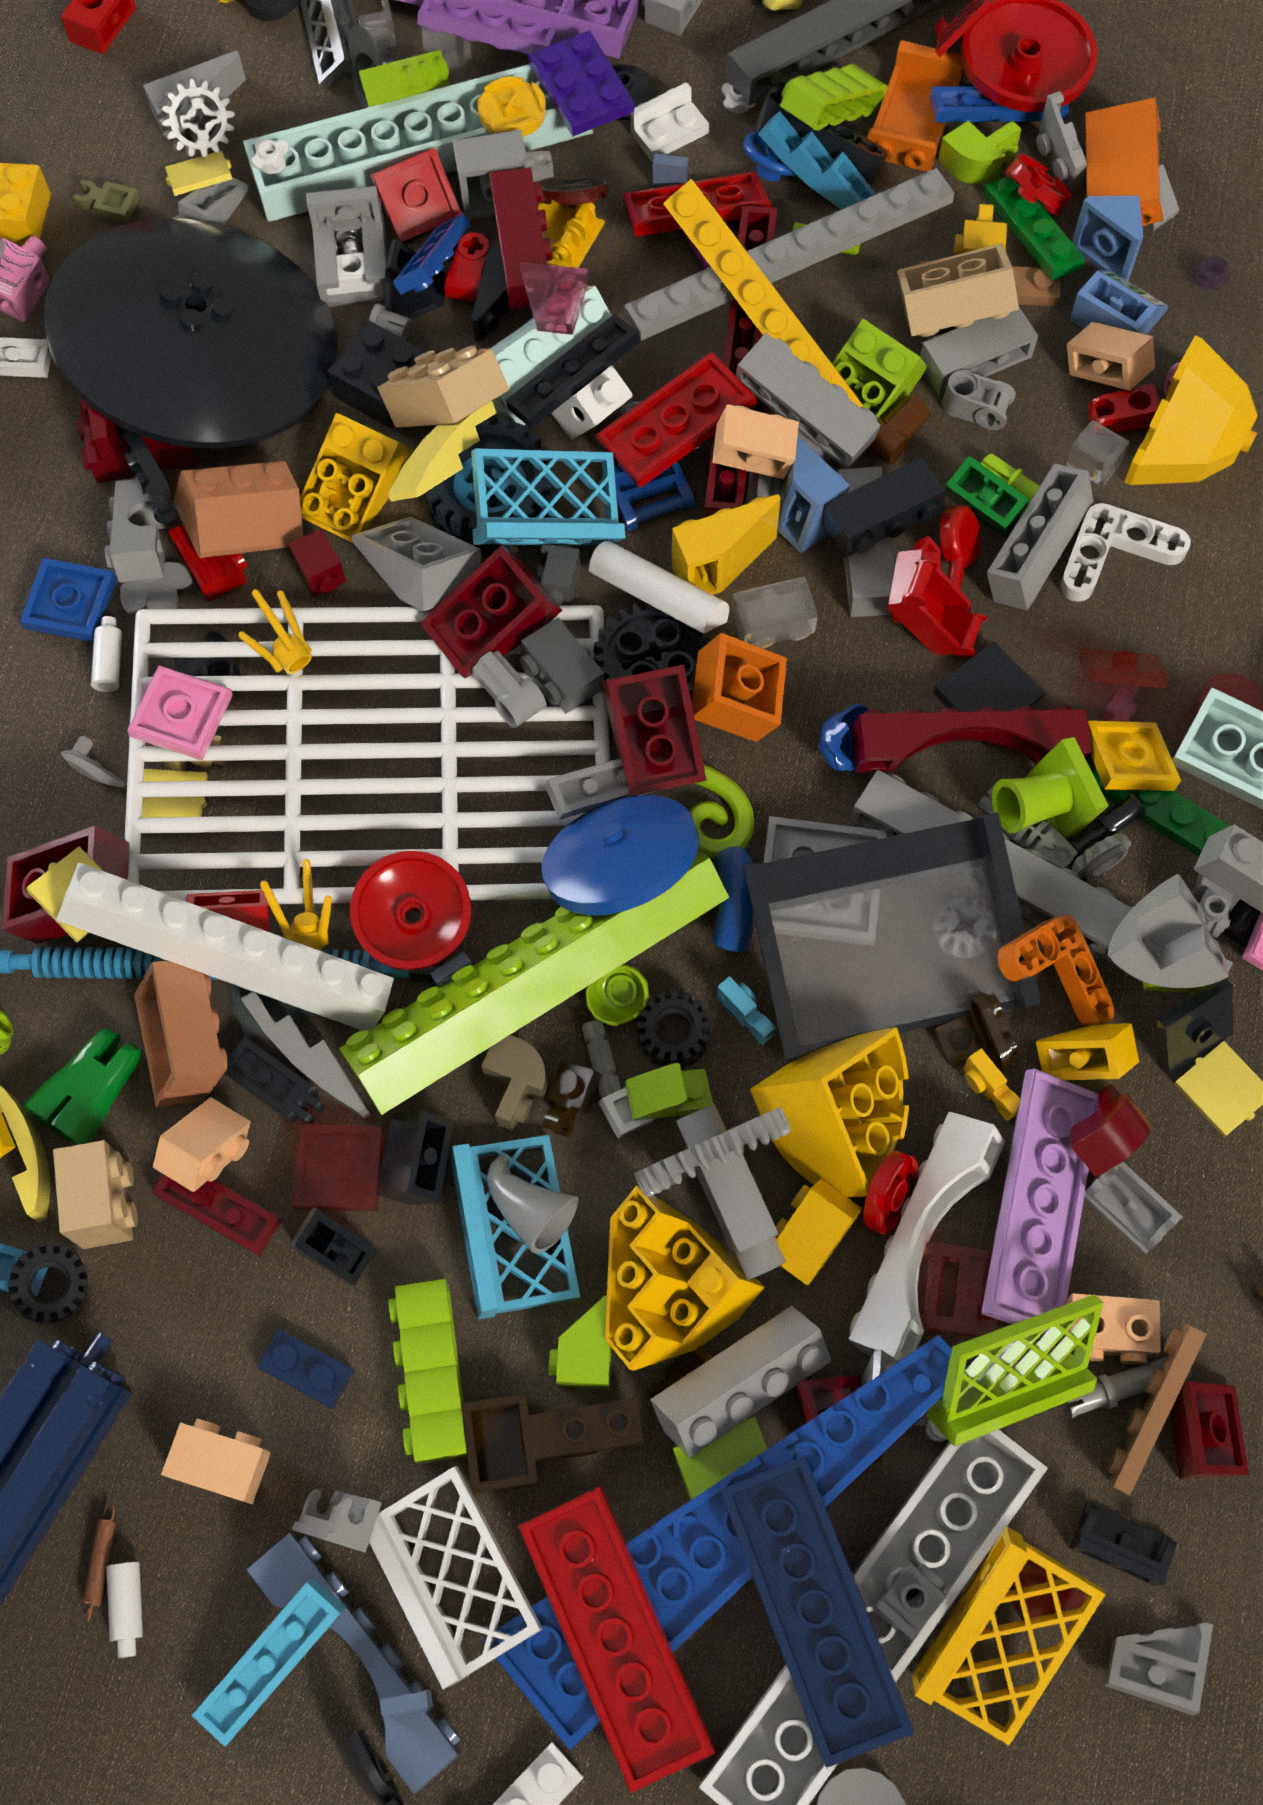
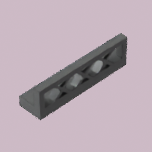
M300 0L319 84L328 88L343 72L353 77L348 37L349 31L353 26H357L358 23L352 0ZM320 5H322V9H321V12H320V15H319V19H318V22H317V21H316V16H317V13H318V10H319ZM327 30L328 34L324 46H322L323 37ZM333 55L335 63L329 69H327L331 56Z

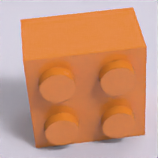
M724 633L717 635L698 651L692 700L695 720L754 742L762 739L781 725L787 658Z

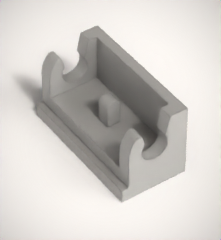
M1124 1162L1100 1175L1085 1191L1084 1200L1143 1255H1146L1162 1240V1237L1183 1218L1181 1214Z
M318 1489L311 1491L305 1501L299 1522L294 1521L292 1530L366 1553L382 1503L369 1498L335 1491L329 1501L327 1512L319 1514L316 1506L321 1498V1491Z

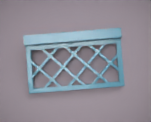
M476 448L471 451L477 527L472 530L474 545H599L607 540L616 543L625 539V526L618 523L613 452ZM483 459H494L505 470L495 483L484 473ZM507 460H514V461L512 462V464H510ZM522 460H529L539 470V473L530 483L515 469ZM556 461H563L574 472L564 484L550 470ZM590 462H602L603 479L598 485L584 471ZM509 475L524 490L514 502L499 488ZM543 476L558 490L549 502L534 489ZM577 477L592 491L583 503L568 489ZM492 494L508 508L501 517H488L487 500ZM527 495L542 508L535 518H529L518 507ZM562 495L577 509L570 518H563L553 508V505ZM595 496L606 505L607 519H597L588 510L587 506ZM511 513H513L516 517L509 516L511 515ZM546 514H548L551 518H543V517H544Z
M549 1135L470 1147L469 1144L452 1146L450 1162L478 1320L495 1317L499 1313L573 1301L580 1298L568 1230L566 1229L559 1239L560 1244L552 1256L545 1251L536 1254L547 1263L534 1280L514 1266L528 1247L513 1229L507 1225L508 1223L505 1219L502 1222L488 1212L486 1204L491 1197V1192L489 1189L486 1195L484 1193L483 1182L487 1185L488 1182L487 1175L480 1170L478 1157L495 1155L499 1157L502 1154L516 1151L512 1158L507 1155V1168L509 1170L511 1167L531 1180L530 1184L532 1185L537 1184L551 1191L560 1192ZM541 1147L544 1164L537 1174H534L516 1161L524 1150ZM545 1170L548 1183L540 1178ZM490 1223L498 1227L493 1236ZM502 1231L522 1244L510 1263L495 1253L494 1242ZM560 1251L562 1253L563 1264L557 1259H555L557 1255L560 1253ZM497 1263L505 1268L501 1276H499ZM551 1265L566 1275L568 1291L552 1293L539 1284ZM509 1272H511L530 1287L522 1299L504 1302L501 1284ZM534 1289L542 1294L539 1296L529 1297Z

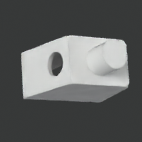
M609 366L551 414L569 439L572 440L595 427L633 395L615 368ZM574 407H577L583 413V420L575 414Z

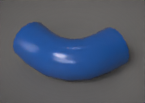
M738 846L723 849L714 860V867L729 898L718 904L711 940L720 948L742 952L749 949L755 928V920L743 866L754 864L750 854L744 848Z

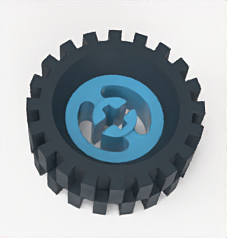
M488 418L481 422L480 426L475 427L480 441L458 454L463 469L426 492L432 521H435L436 528L481 549L483 558H489L493 554V550H497L501 545L473 544L472 530L477 527L471 451L475 448L548 451L546 446L542 448L541 438L536 433L528 437L527 427L520 423H517L514 430L510 429L509 420L499 418L497 426L490 425ZM483 459L484 473L490 479L493 478L495 483L505 470L494 459ZM507 460V461H508L510 464H512V462H513L514 460ZM522 460L515 468L529 483L539 473V470L529 460ZM510 475L499 486L513 502L524 491ZM543 476L534 489L549 502L555 495V487ZM529 495L518 505L529 518H535L542 510ZM497 497V507L490 508L489 499L487 500L488 517H501L508 508ZM511 513V515H510L509 517H516V516H515L513 513ZM546 514L543 518L551 517L548 514ZM502 545V546H504L506 549H508L509 551L512 552V548H511V547L514 546V545ZM518 545L521 551L530 547V545Z

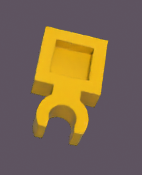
M981 1048L968 1057L963 1070L966 1072L964 1074L965 1080L971 1089L977 1094L982 1092L988 1101L991 1099L1007 1122L1018 1115L1021 1099L1006 1085L1007 1079Z

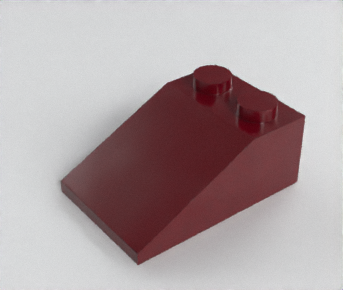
M501 545L428 614L420 624L460 675L466 679L472 675V668L482 656L490 651H499L502 656L520 646L521 640L550 623L563 610L522 560Z
M684 665L602 682L609 718L630 796L707 781Z

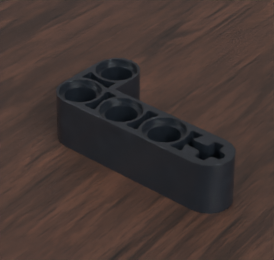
M787 82L777 83L767 94L756 121L755 129L760 132L770 118L781 111L801 138L812 131L832 158L844 152L866 182L872 187L887 155L885 149L841 124L836 126L828 124L825 128L818 131L812 129L780 107L783 100L782 91Z

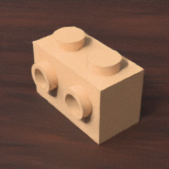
M1091 322L1067 343L1069 373L1071 376L1130 391L1155 369L1153 336Z
M727 404L716 425L712 463L784 479L795 461L799 421L786 419L777 414L770 415L753 411L744 406Z
M210 1097L160 1136L153 1168L190 1191L195 1192L207 1181H214L222 1169L232 1160L238 1161L244 1155L249 1145V1140L246 1138L251 1121Z
M1072 1294L1067 1298L1066 1304L1091 1295ZM1096 1295L1103 1301V1306L1089 1361H1103V1355L1120 1356V1362L1123 1364L1145 1365L1147 1364V1359H1151L1160 1353V1300ZM1083 1316L1080 1317L1074 1323V1325L1069 1329V1331H1071L1076 1326V1324L1083 1318Z
M197 1418L194 1426L180 1422L161 1475L253 1505L271 1452L260 1448L262 1439L238 1431L235 1438L231 1439L219 1435L221 1426Z

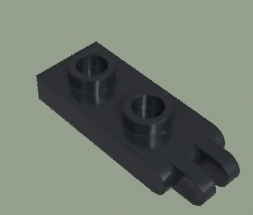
M244 1037L227 1057V1070L224 1074L293 1124L299 1118L311 1127L316 1119L304 1109L309 1105L317 1112L322 1113L326 1108L321 1101L315 1098L319 1091L313 1085L247 1037Z

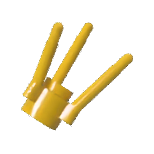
M256 589L253 590V597L279 637L272 644L273 654L243 631L239 632V638L265 658L276 672H280L282 669L287 674L300 671L311 661L312 656L310 653L312 649L302 635L285 593L280 590L277 592V596L294 637L291 633H286L261 593Z
M304 859L302 864L305 913L295 916L291 927L268 882L261 881L260 887L282 930L283 937L321 951L324 946L329 944L328 926L332 897L329 895L325 896L321 918L318 919V916L314 914L311 864L309 859Z

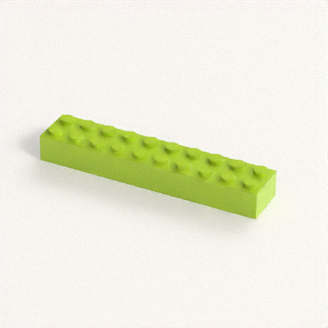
M698 851L694 862L685 875L670 889L655 899L626 911L606 915L579 914L560 907L555 912V916L542 924L536 923L527 927L521 933V937L508 945L502 944L488 952L487 958L479 963L457 970L452 976V981L442 987H431L423 991L417 997V1001L404 1009L398 1008L389 1012L383 1017L382 1022L368 1031L362 1030L353 1034L346 1044L339 1049L361 1086L382 1115L722 903L729 896L710 857Z

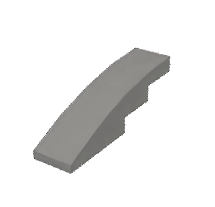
M232 177L231 180L194 190L178 202L179 214L174 218L192 219L224 225L248 192V185Z
M252 991L241 998L262 1031L305 1077L330 1098L364 1120L371 1116V1113L333 1051L324 1040L310 1047L290 1015L276 1022L263 999L256 992Z

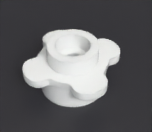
M725 83L722 86V93L725 94L726 98L723 105L729 111L742 114L756 106V102L748 105L743 100V96L734 90L732 84Z
M260 139L256 141V154L251 159L252 165L267 174L281 172L286 166L285 153L289 151L288 143L283 140L275 142L273 140Z

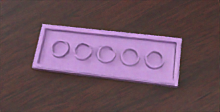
M1034 1068L1025 1071L981 1314L1010 1324H1015L1067 1303L1089 1168L1071 1148V1127L1098 1111V1093ZM1049 1329L1045 1330L1042 1335H1045Z

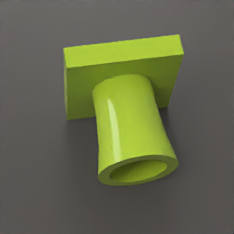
M1075 737L1061 740L1026 775V778L1001 779L996 782L992 790L993 812L999 813L1002 828L1012 834L1047 819L1052 827L1058 830L1066 840H1069L1080 833L1108 807Z

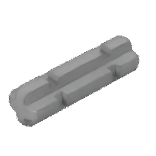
M593 1020L584 1023L582 1031L585 1042L589 1043L587 1050L592 1068L602 1074L598 1090L600 1097L603 1098L620 1090L621 1086L618 1076L614 1075L616 1074V1068L609 1042L605 1039L606 1031L604 1024L599 1020Z

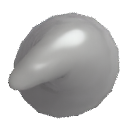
M502 1154L490 1164L487 1175L492 1198L504 1219L528 1249L536 1254L544 1252L556 1244L565 1233L577 1210L578 1197L532 1185L512 1175L507 1168L508 1157L506 1154Z

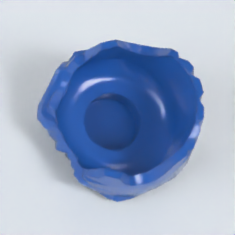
M854 704L846 710L835 714L826 720L822 726L818 745L819 751L827 763L835 770L855 771L851 727L860 714L871 710L863 704Z

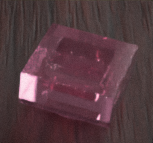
M1126 680L1106 707L1100 721L1128 722L1139 704L1134 702V699L1140 687Z

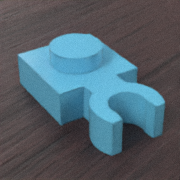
M729 976L717 986V1000L743 1028L746 1026L762 1046L775 1036L773 1031L776 1030V1027L766 1016L757 1010V1005L755 1004L757 999L744 983L741 982L737 985Z

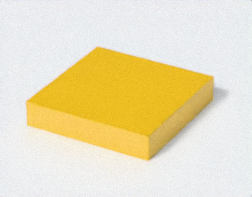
M1088 721L1092 746L1091 757L1104 789L1175 791L1181 779L1155 722Z

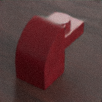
M1110 1084L1098 1092V1111L1071 1127V1148L1097 1178L1130 1157L1144 1143L1151 1131L1152 1124L1127 1093L1121 1095L1113 1084Z

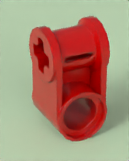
M471 232L460 238L452 265L446 276V298L470 303L476 302L487 253L489 252V242L483 234Z

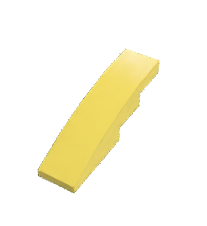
M493 402L487 403L457 423L437 425L421 441L402 467L388 493L390 502L419 497L462 470L463 466L458 454L480 441L475 426L496 414Z

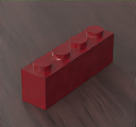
M531 167L490 172L492 200L510 310L552 305L551 290L557 289L555 267H548L547 261L553 260L550 238L543 239L542 232H548L545 209L538 210L537 205L543 204L540 181H533Z

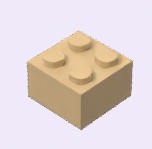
M104 1140L53 1149L60 1233L82 1249L133 1240L132 1227H137L138 1216L134 1202L129 1200L128 1187L134 1185L131 1163L129 1161L126 1162L120 1153L116 1152Z

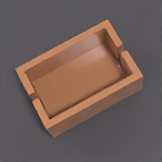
M170 961L152 962L144 976V980L141 981L134 994L156 1107L204 1102L227 1070V1055L223 1047L219 1048L217 1038L219 1031L218 1013L215 1009L211 1010L209 1000L211 994L210 976Z

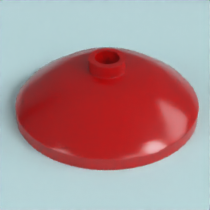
M422 851L397 852L375 862L360 877L354 888L350 903L351 925L360 945L378 962L400 970L425 969L448 958L464 940L472 915L469 891L458 871L442 858ZM416 910L421 913L420 919L416 922H409L406 919L410 911Z

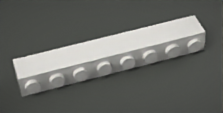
M80 862L77 864L56 921L359 1030L368 1031L376 1026L385 1012L394 980L390 976Z

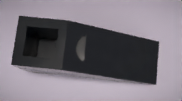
M499 242L487 253L472 314L474 339L478 343L488 333L495 331L500 320L510 310Z

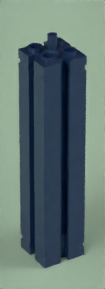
M97 1332L84 1354L57 1339L54 1340L51 1346L37 1339L28 1353V1360L19 1367L0 1397V1606L117 1420V1413L125 1407L133 1394L121 1387L125 1381L124 1377L98 1364L113 1341L100 1332Z

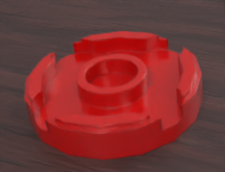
M893 1151L886 1156L878 1167L871 1181L864 1206V1223L869 1230L886 1235V1231L892 1232L898 1228L901 1221L902 1206L906 1199L913 1194L909 1191L911 1181L915 1183L918 1181L919 1167L914 1156L902 1151Z

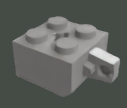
M521 130L452 141L463 212L469 221L495 217L490 172L531 167L534 182L554 176L550 151L526 152Z

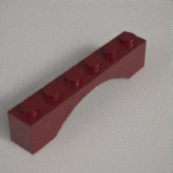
M1065 705L1056 706L1049 710H1035L1034 707L1023 706L1012 711H998L995 707H984L975 712H960L958 708H946L933 713H923L921 709H907L900 713H885L884 710L873 709L860 714L851 727L856 772H876L877 769L882 772L894 771L907 759L924 749L942 743L957 741L987 742L1006 747L1026 756L1036 764L1061 740L1075 737L1085 759L1092 754L1086 709L1072 710L1070 706Z

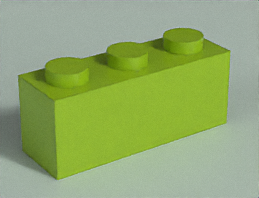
M441 50L359 71L368 107L450 85L448 81V65L442 57Z

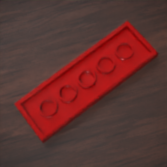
M602 1486L518 1525L630 1794L715 1754V1746Z

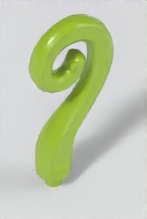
M704 764L707 781L693 784L704 787L720 796L730 807L735 820L734 829L729 836L723 839H711L702 833L700 823L704 819H711L719 826L725 825L728 821V814L725 809L718 803L706 801L696 804L689 810L699 834L698 851L715 859L725 848L733 846L747 847L754 833L755 818L752 806L744 791L729 777Z

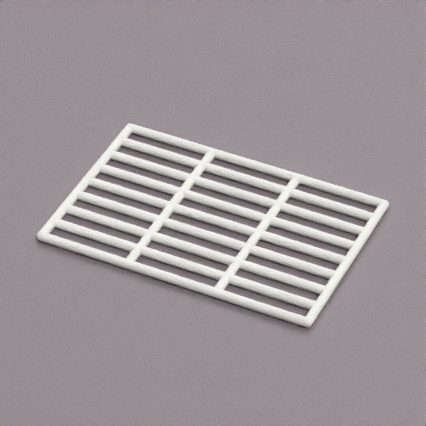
M559 605L563 611L554 619L559 617L561 621L589 620L590 638L576 639L587 653H591L593 659V656H595L593 653L594 642H598L599 629H604V611L602 607L598 605ZM415 607L291 608L302 635L303 623L421 622L431 613L418 611ZM261 608L138 610L135 615L130 723L153 678L148 677L149 658L262 657L245 642L150 643V624L270 623ZM271 608L280 623H288L282 608ZM288 623V633H291L292 636L294 637V635H293V633H292V630H291V628H290V626H289V623ZM433 640L306 642L312 649L311 656L440 655V673L303 675V669L296 673L287 675L193 676L230 688L232 691H287L286 710H226L219 726L286 725V744L210 745L203 761L286 760L285 780L143 782L144 762L201 760L159 746H145L144 741L129 737L124 839L130 842L128 880L139 884V870L284 867V887L271 889L278 903L305 904L304 888H300V867H303L302 862L304 859L310 860L311 867L371 866L383 857L393 853L422 851L447 861L458 873V864L542 863L548 847L458 848V828L567 826L584 813L559 820L556 811L458 812L457 792L547 791L544 786L547 780L560 775L457 777V757L595 755V765L611 761L609 716L605 694L599 692L593 696V706H578L567 714L564 713L560 706H546L525 721H594V740L456 742V723L505 722V720L500 715L497 707H456V688L484 687L473 674L465 679L460 673H455V667ZM274 641L258 642L273 654L272 644ZM521 645L507 654H521ZM526 672L518 673L523 680L529 678L537 687H542V684L535 676L531 678ZM440 689L441 708L302 709V690ZM441 723V742L302 744V725ZM441 758L442 777L301 779V760ZM442 793V813L301 815V795ZM285 795V815L142 818L143 797ZM442 828V849L300 851V831ZM284 831V852L140 854L142 833ZM545 883L466 885L471 901L553 899ZM355 887L313 888V904H322L327 895L332 897V903H351ZM262 889L175 890L158 892L186 901L187 894Z

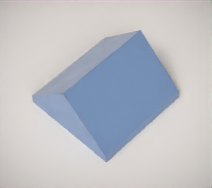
M1088 196L1083 201L1072 243L1085 259L1098 269L1110 270L1129 281L1143 240L1139 196Z

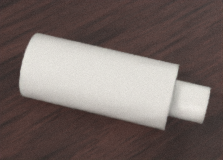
M111 616L102 617L101 626L94 630L91 686L95 690L102 692L118 690L120 682L122 631L116 628L117 620Z
M128 1562L106 1566L109 1642L117 1641L118 1658L136 1656V1638L143 1637L140 1563Z

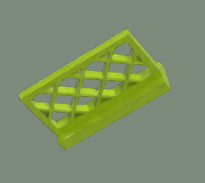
M1093 1294L952 1346L943 1397L928 1410L927 1417L955 1447L1093 1392L1097 1378L1087 1368L1103 1301ZM1083 1316V1318L1076 1324V1326L1071 1331H1069V1329L1074 1325V1323L1080 1317ZM1049 1329L1046 1332V1334L1035 1344L1034 1342L1040 1337V1335L1045 1330ZM1064 1335H1066V1337L1055 1347V1349L1050 1354H1048V1352L1053 1348V1346ZM1014 1342V1343L1011 1345V1347H1010V1348L1001 1356V1358H1000L999 1355L1001 1354V1352H1002L1010 1343ZM1030 1348L1031 1350L1014 1368L1013 1365ZM1075 1348V1353L1073 1355L1071 1351ZM979 1355L965 1370L967 1359ZM994 1361L995 1364H994V1365L991 1367V1369L981 1378V1380L978 1381L977 1379L981 1376V1374H982V1373L991 1365V1363Z

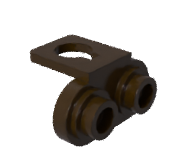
M977 990L968 994L967 1000L971 1013L935 1027L934 1032L949 1065L968 1059V1057L982 1048L983 1051H987L995 1066L1002 1070L1009 1067L1013 1060V1055L1018 1054V1047L1012 1034L1009 1031L1002 1033L997 1023V1018L1003 1015V1010L994 993L987 995ZM960 1027L967 1031L974 1029L977 1035L976 1038L971 1039L970 1045L964 1051H956L949 1044V1035L955 1028Z

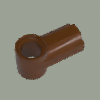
M916 394L914 396L906 395L883 420L877 418V422L881 426L875 440L869 445L867 450L888 465L894 464L905 451L910 438L930 418L931 411L926 406L925 401Z

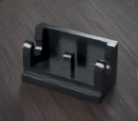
M1088 1501L1085 1503L1070 1549L1152 1586L1165 1585L1167 1573L1175 1552L1176 1542L1168 1536L1154 1532Z

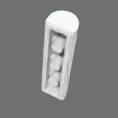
M609 540L599 544L592 554L589 571L592 574L703 634L726 623L728 620L729 605L727 602Z

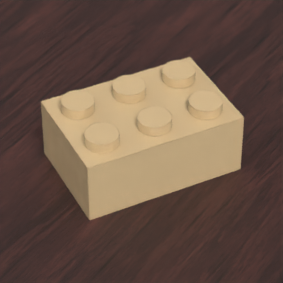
M1002 243L897 270L903 307L911 336L928 337L938 333L940 329L952 326L964 328L972 325L976 320L988 317L1000 319L1008 316L1012 311L1019 310L1013 267Z
M475 345L463 348L458 352L455 351V348H450L437 355L434 350L423 353L414 359L416 362L414 366L409 369L405 366L392 371L387 375L389 380L377 387L395 428L457 423L510 390L493 349L477 350Z

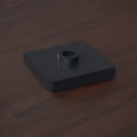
M1226 978L1206 985L1156 1019L1159 1066L1168 1076H1171L1233 1034L1232 984Z

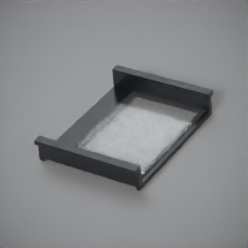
M998 812L958 823L763 864L759 862L743 866L784 1059L802 1056L801 1054L816 1051L835 1042L876 1030L897 1027L898 1033L947 1023L971 1013L967 996L977 990L987 995L994 993L1001 1004L1002 1010L1025 1008L1041 1004L1035 975L1013 982L1002 974L998 964V953L1002 946L1025 933ZM1021 954V957L1018 958V959H1019V962L1025 960V959L1023 958L1022 954Z

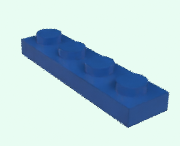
M932 87L929 97L935 122L1042 121L1044 112H1025L1007 108L987 98L976 87ZM1068 104L1060 107L1062 119L1066 121L1069 113Z
M464 212L437 226L396 277L393 283L400 294L414 289L417 293L433 283L432 276L444 268L442 263L455 253L453 248L458 246L460 238L463 237L471 225Z

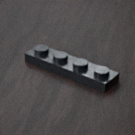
M613 314L506 399L508 410L532 429L641 342L639 332L616 314Z

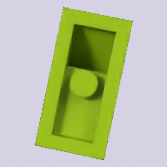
M673 1063L625 1081L633 1121L690 1115L713 1104L705 1069L682 1071L680 1063Z

